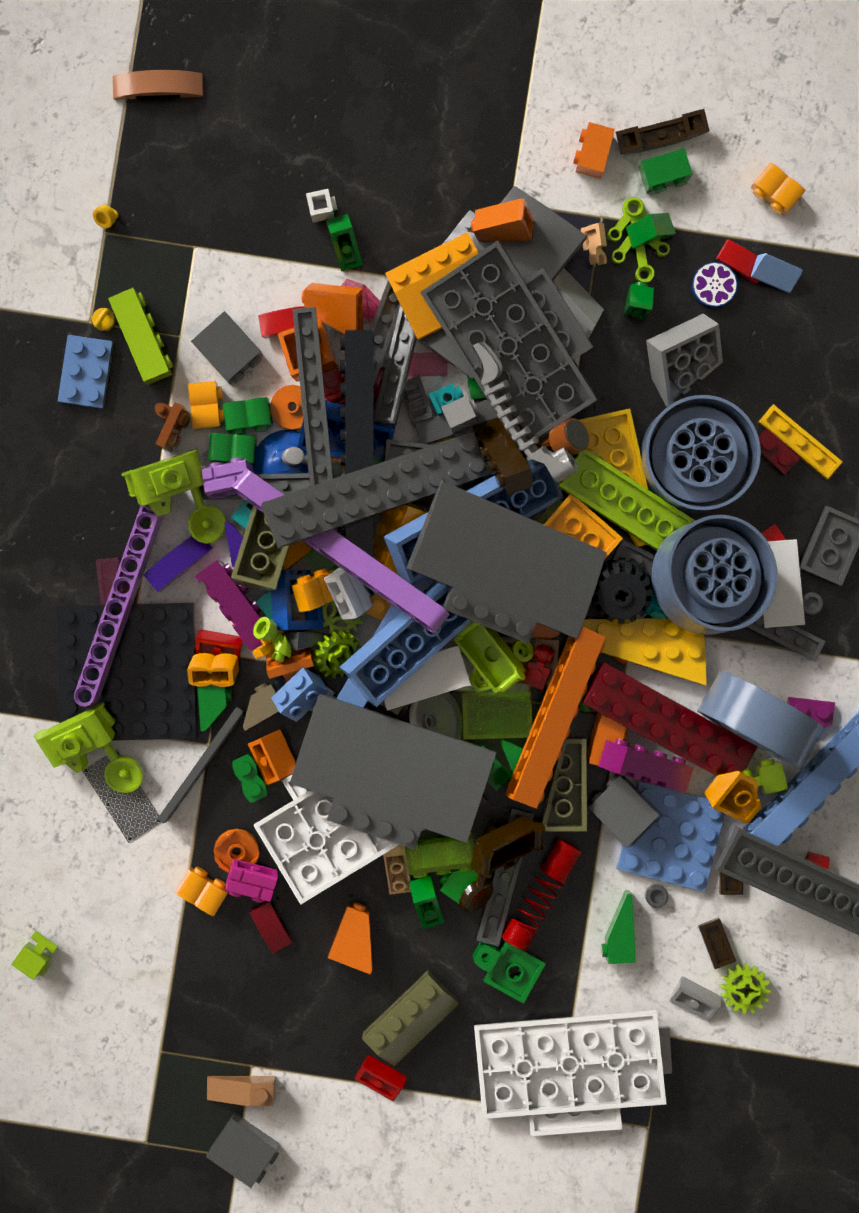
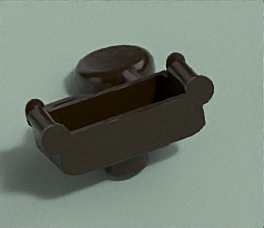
M521 817L500 828L495 824L491 825L484 831L483 835L477 839L470 866L478 874L477 880L464 890L459 900V905L464 911L470 913L478 911L489 901L493 894V885L487 878L492 876V871L502 866L504 870H507L517 865L519 859L532 852V849L538 852L543 850L542 833L545 831L544 824L540 822L534 823L528 817Z

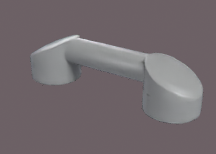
M290 447L283 451L282 460L286 465L294 466L299 463L308 465L307 455H304L300 448ZM338 461L332 462L333 479L342 475V466H340Z

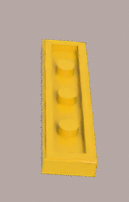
M774 404L758 421L763 428H768L798 457L826 480L843 463Z

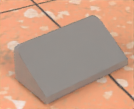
M682 976L669 1001L710 1022L720 1009L722 998L720 995Z

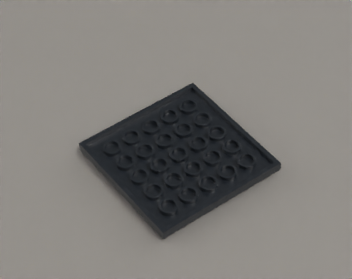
M194 603L132 605L98 703H105V709L115 719V723L111 727L115 732L112 741L197 738L196 686L189 684L187 673L192 657L195 655ZM105 605L57 606L60 723L92 709V707L88 708L78 705L74 699V692ZM115 605L113 607V615L116 616L122 612V605ZM113 626L106 628V637H111L114 634L115 629ZM105 647L100 648L97 652L99 659H103L107 655ZM93 669L90 672V679L95 681L99 677L98 669ZM89 690L85 691L82 695L84 703L91 700L92 695Z

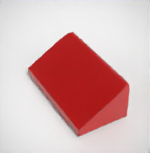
M200 629L196 637L195 655L199 653H208L214 656L224 653L238 656L239 664L243 640L240 636Z
M368 1055L354 1079L394 1102L403 1089L407 1077Z

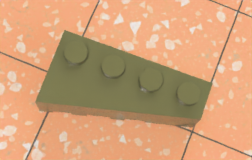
M566 738L561 747V756L554 765L541 818V823L545 826L544 832L587 831L586 739Z

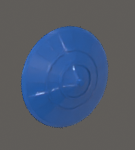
M280 430L265 437L257 446L255 465H252L253 473H309L308 465L299 463L294 466H288L282 460V453L285 449L290 447L298 448L300 432Z

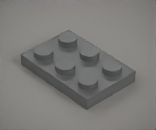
M825 506L799 565L800 569L835 585L842 586L859 547V519Z

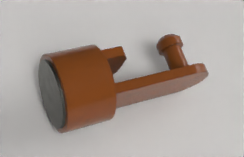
M571 418L552 428L549 434L539 438V443L536 446L539 449L542 446L548 447L551 445L554 452L565 447L574 456L587 449L589 434L582 422ZM520 451L523 457L526 458L527 455L525 454V452Z

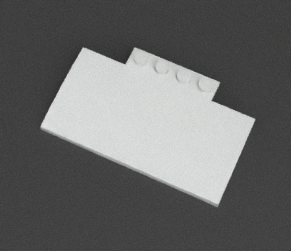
M292 775L282 780L293 801L253 825L300 905L400 845L328 821L327 817L334 798L289 784Z
M657 1010L474 1025L483 1119L529 1115L531 1136L622 1129L620 1108L666 1104Z

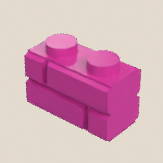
M233 859L226 880V891L235 897L244 895L251 897L255 902H270L278 878L277 870Z

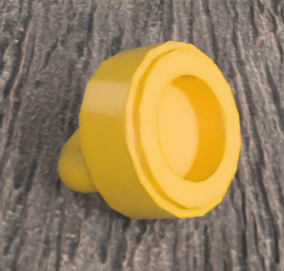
M104 204L99 205L92 214L95 223L105 229L110 228L118 218V212Z
M100 308L93 313L92 322L98 330L104 332L111 330L115 326L116 318L109 309Z

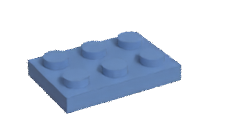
M74 335L67 336L58 395L59 403L104 409L114 347L113 341Z

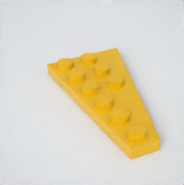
M625 409L579 420L586 427L589 434L587 450L648 489L631 410ZM628 533L635 546L647 545Z
M669 618L637 619L634 622H630V619H624L625 624H618V619H614L613 622L607 619L584 620L582 627L606 637L604 649L601 653L707 686L705 635L686 631L673 623Z

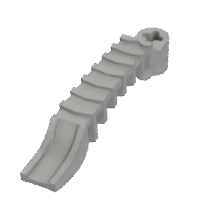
M484 341L473 345L483 363L484 372L481 383L485 388L484 393L490 398L491 406L497 410L498 418L503 420L505 429L509 430L512 434L513 441H517L519 449L527 455V460L530 461L532 459L544 463L551 476L558 483L579 471L575 459L565 447L553 453L546 446L538 449L536 444L539 443V440L536 436L529 440L527 439L526 435L531 433L530 427L526 426L520 429L518 425L524 421L522 416L519 415L513 418L511 415L517 411L516 406L506 407L504 404L512 399L511 394L507 392L500 396L498 393L510 386L508 380L495 385L492 382L503 373L501 360Z

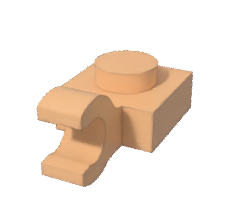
M596 223L581 228V232L587 236L583 243V250L589 251L590 264H598V266L607 264L606 255L602 250V247L607 246L604 223Z

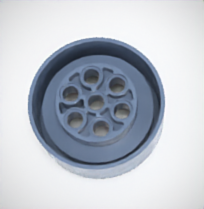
M695 395L674 402L653 420L643 436L640 455L647 486L650 491L681 512L698 514L711 512L726 506L745 493L757 474L761 450L759 437L753 423L738 406L720 397ZM703 425L708 428L709 435L707 437L700 435L699 426ZM683 434L687 437L688 444L686 446L678 443V435ZM718 439L726 441V450L723 451L717 447ZM697 448L705 450V459L702 460L696 456ZM676 457H681L685 460L684 468L676 467ZM715 462H721L724 465L723 473L716 472L714 468ZM694 471H700L703 474L704 479L702 482L694 480Z
M712 515L686 524L665 538L655 554L651 579L655 598L664 614L673 623L691 633L715 635L744 628L758 620L768 609L774 598L778 572L776 559L769 543L754 526L737 517ZM716 546L721 550L720 556L715 551ZM697 557L702 560V567L698 566ZM735 558L740 562L739 568L734 563ZM717 569L721 572V579L716 576ZM698 580L703 584L702 591L697 586ZM736 581L740 584V591L735 587ZM717 592L722 596L721 603L717 600Z
M721 670L697 712L715 724L798 769L803 767L824 730L822 725L793 706L757 686Z

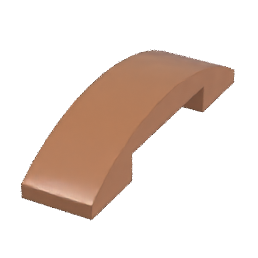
M146 70L118 74L113 76V99H136V96L180 95L181 98L203 97V74L180 70Z

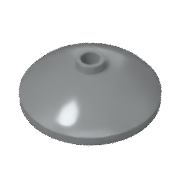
M449 692L411 703L409 715L411 724L453 738H461L463 727L462 715L457 702Z

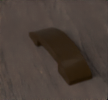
M700 109L682 114V117L641 128L635 126L616 131L615 133L620 154L623 155L677 144L703 135L710 130L705 109Z

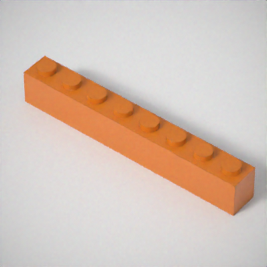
M581 627L577 639L568 636L505 795L536 809L538 804L542 802L546 784L553 775L552 769L554 764L561 756V747L564 740L569 736L571 722L578 713L581 697L587 691L589 677L594 673L598 655L604 649L605 636Z

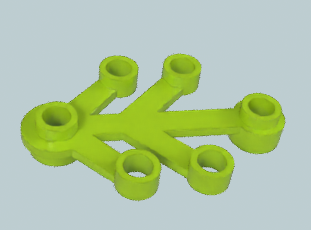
M630 197L625 200L622 206L624 215L616 226L608 232V239L611 242H618L620 240L622 230L630 220L632 224L649 215L645 211V205L641 199ZM635 206L637 208V212H631L629 210V207ZM616 231L619 237L613 238L611 232ZM628 236L619 249L612 253L611 260L614 264L623 263L625 254L631 247ZM656 241L648 244L655 249L659 257L667 256L670 251V247L666 242ZM645 246L635 248L638 262L635 278L638 282L648 284L654 277V269L647 264ZM664 246L667 250L666 253H661L659 247ZM619 253L622 255V259L616 260L614 255ZM646 272L648 274V278H641L640 273Z

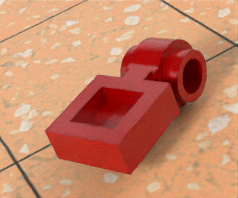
M537 645L533 658L537 659V663L529 661L525 672V680L522 683L540 690L545 689L551 668L544 665L546 663L551 664L555 651L551 650L552 647Z

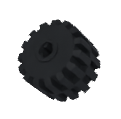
M619 557V562L615 563L613 559L608 560L607 566L604 567L602 565L592 597L594 607L597 606V612L601 616L606 614L607 620L613 622L614 618L618 619V624H625L624 619L627 618L630 619V622H634L637 620L636 615L638 614L642 617L646 613V606L650 607L652 588L649 574H646V569L642 565L640 567L637 566V561L633 559L630 560V563L625 562V557ZM623 590L625 595L621 596V594L618 593V591Z

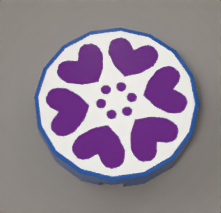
M711 262L697 270L693 277L691 288L693 296L700 304L710 308H718L732 300L737 291L738 283L736 275L730 267L723 263Z

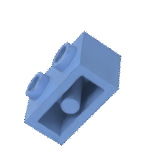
M303 667L271 699L280 714L297 722L316 704L320 693L326 695L329 691L319 675Z

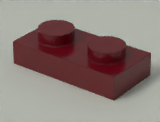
M768 428L758 436L761 456L783 476L800 459Z

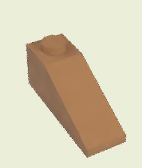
M207 1076V1100L244 1106L274 1105L276 1099V1076Z

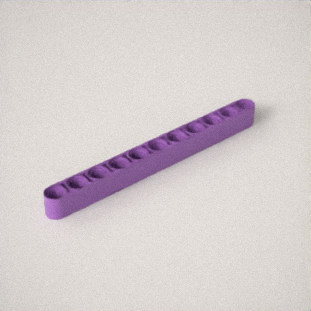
M248 469L244 470L231 487L235 493L261 512H263L262 502L284 495ZM335 530L302 540L430 632L435 634L450 615L441 605Z
M148 504L140 506L74 692L76 703L83 707H93L100 699L164 515L156 516ZM147 519H152V526L149 529H143V522ZM140 540L145 541V547L140 551H136L135 544ZM131 562H137L138 564L134 572H128L127 569ZM129 583L130 590L125 594H121V585ZM121 604L122 612L119 615H113V607ZM108 626H113L115 629L111 637L105 636V630ZM105 647L107 655L103 659H99L97 652L100 648ZM93 669H98L99 677L92 681L90 679V672ZM89 690L92 695L91 700L84 703L82 695L85 691Z

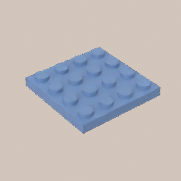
M638 780L637 789L663 815L632 847L627 848L622 843L616 869L705 892L725 814L712 808L708 798L689 793L685 794Z

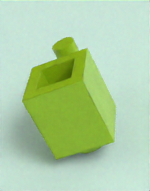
M774 758L760 761L761 765L755 766L757 776H752L751 769L742 770V773L756 779L761 792L764 794L788 789L782 762L774 761Z
M35 931L31 936V939L38 944L35 946L28 942L11 964L32 980H35L39 975L43 977L51 966L48 962L52 957L44 952L45 949L53 954L58 948V945L38 931Z

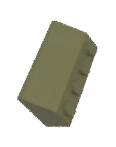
M254 506L231 579L237 585L256 590H276L290 545L278 549L265 514Z
M428 969L363 1032L362 1039L379 1057L395 1066L460 1002Z

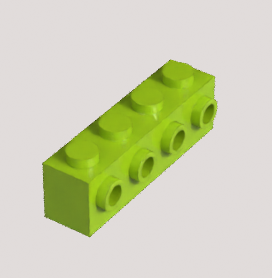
M131 288L108 298L143 381L149 385L172 375L170 368L173 367V364L168 354L165 356L161 347H164V343L160 335H155L152 327L156 325L151 314H146L143 306L147 304L142 293H137L134 288Z

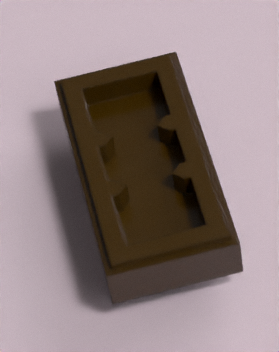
M719 917L698 925L714 969L736 962Z

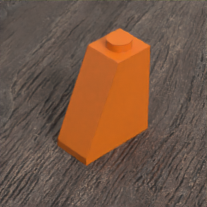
M516 199L475 210V219L471 220V231L475 234L478 241H532L534 219L525 199Z
M311 283L303 290L301 299L302 303H304V308L316 307L317 319H321L324 323L345 334V330H363V288Z
M348 903L328 958L371 974L373 959L370 911L366 910V906L361 903Z

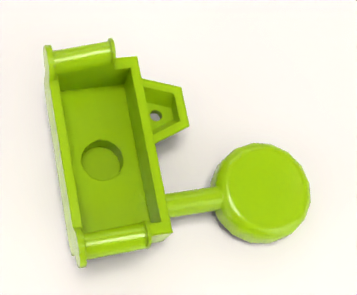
M199 448L191 449L185 453L121 474L125 476L129 495L131 497L136 496L139 505L148 504L156 516L165 515L172 511L173 495L191 490L196 509L189 515L187 522L188 531L191 536L198 542L208 544L219 540L224 534L226 519L222 511L214 506L205 505L199 486L204 485L202 467L197 453Z
M471 621L457 634L454 641L459 646L461 655L464 653L475 667L469 677V681L477 693L492 689L495 694L500 691L505 693L518 681L525 680V668L495 630Z
M100 702L93 706L92 709L47 730L42 729L34 734L33 737L53 768L66 764L74 772L78 773L88 765L86 754L102 747L110 759L104 771V778L111 789L120 793L133 792L139 788L143 780V769L138 761L129 756H118L110 742L115 732L111 727L114 725L115 719L105 709L104 702Z

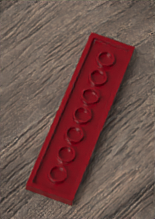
M604 662L601 663L581 701L582 704L715 776L746 770L757 749V746Z

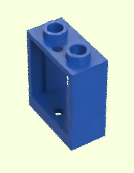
M282 570L277 589L271 590L272 618L276 623L278 631L323 629L322 606L311 611H305V620H292L290 581H297V578L305 575L313 576L314 574H311V570H299L297 574H293V570Z

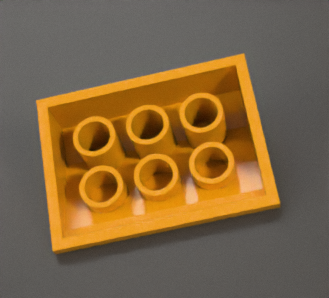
M468 232L385 273L417 340L442 329V326L420 292L478 254Z

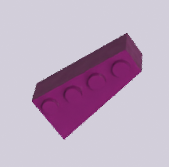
M216 560L195 575V578L199 583L201 581L204 582L207 586L205 588L207 594L216 603H219V609L228 621H232L235 631L250 651H253L262 645L261 640L257 639L253 634L256 622L262 618L259 613L262 610L255 603V600L250 601L246 594L249 591L245 586L237 585L231 579L233 569L229 563L224 565L223 562Z
M617 738L615 742L606 740L599 767L686 794L694 767L685 765L687 760L673 756L672 760L666 759L668 754L654 750L653 754L647 753L649 748L636 744L634 748L628 747L629 742Z

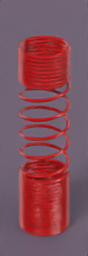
M557 838L554 846H552L553 848H551L552 850H550L545 862H543V866L540 868L542 872L557 881L560 886L535 877V880L551 891L555 897L529 888L530 891L546 902L549 907L523 898L543 918L517 908L519 912L529 918L538 928L528 926L512 918L502 935L505 941L522 951H527L530 943H532L531 941H533L532 939L536 935L533 930L539 929V925L531 917L541 920L545 919L543 912L536 906L551 909L549 902L541 895L552 899L557 898L556 893L547 885L559 889L563 888L562 883L565 884L575 864H577L581 854H583L581 850L560 838Z

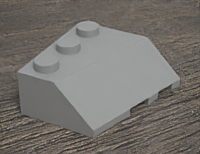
M563 268L553 282L589 339L604 309Z
M701 314L646 340L651 379L666 407L673 404V400L681 393L685 395L690 391V386L698 379L703 380L723 363L719 324L705 314Z

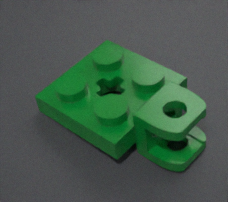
M507 941L503 943L501 949L494 945L480 942L473 953L475 964L487 971L483 979L484 982L523 1004L546 964L543 960L514 947ZM483 954H488L487 957H482ZM518 966L520 975L511 977L509 969Z

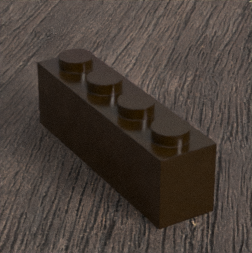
M497 417L473 425L482 460L487 461L491 475L495 474L498 487H503L507 495L533 487L531 468L501 420Z

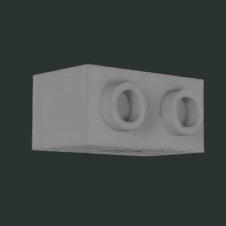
M467 395L441 407L452 433L477 423L476 416L479 415V411L474 400L469 401Z

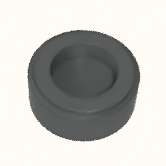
M809 592L802 595L805 614L814 615L821 611L823 600L819 594Z
M652 884L645 891V900L650 906L660 908L667 903L668 892L662 885Z

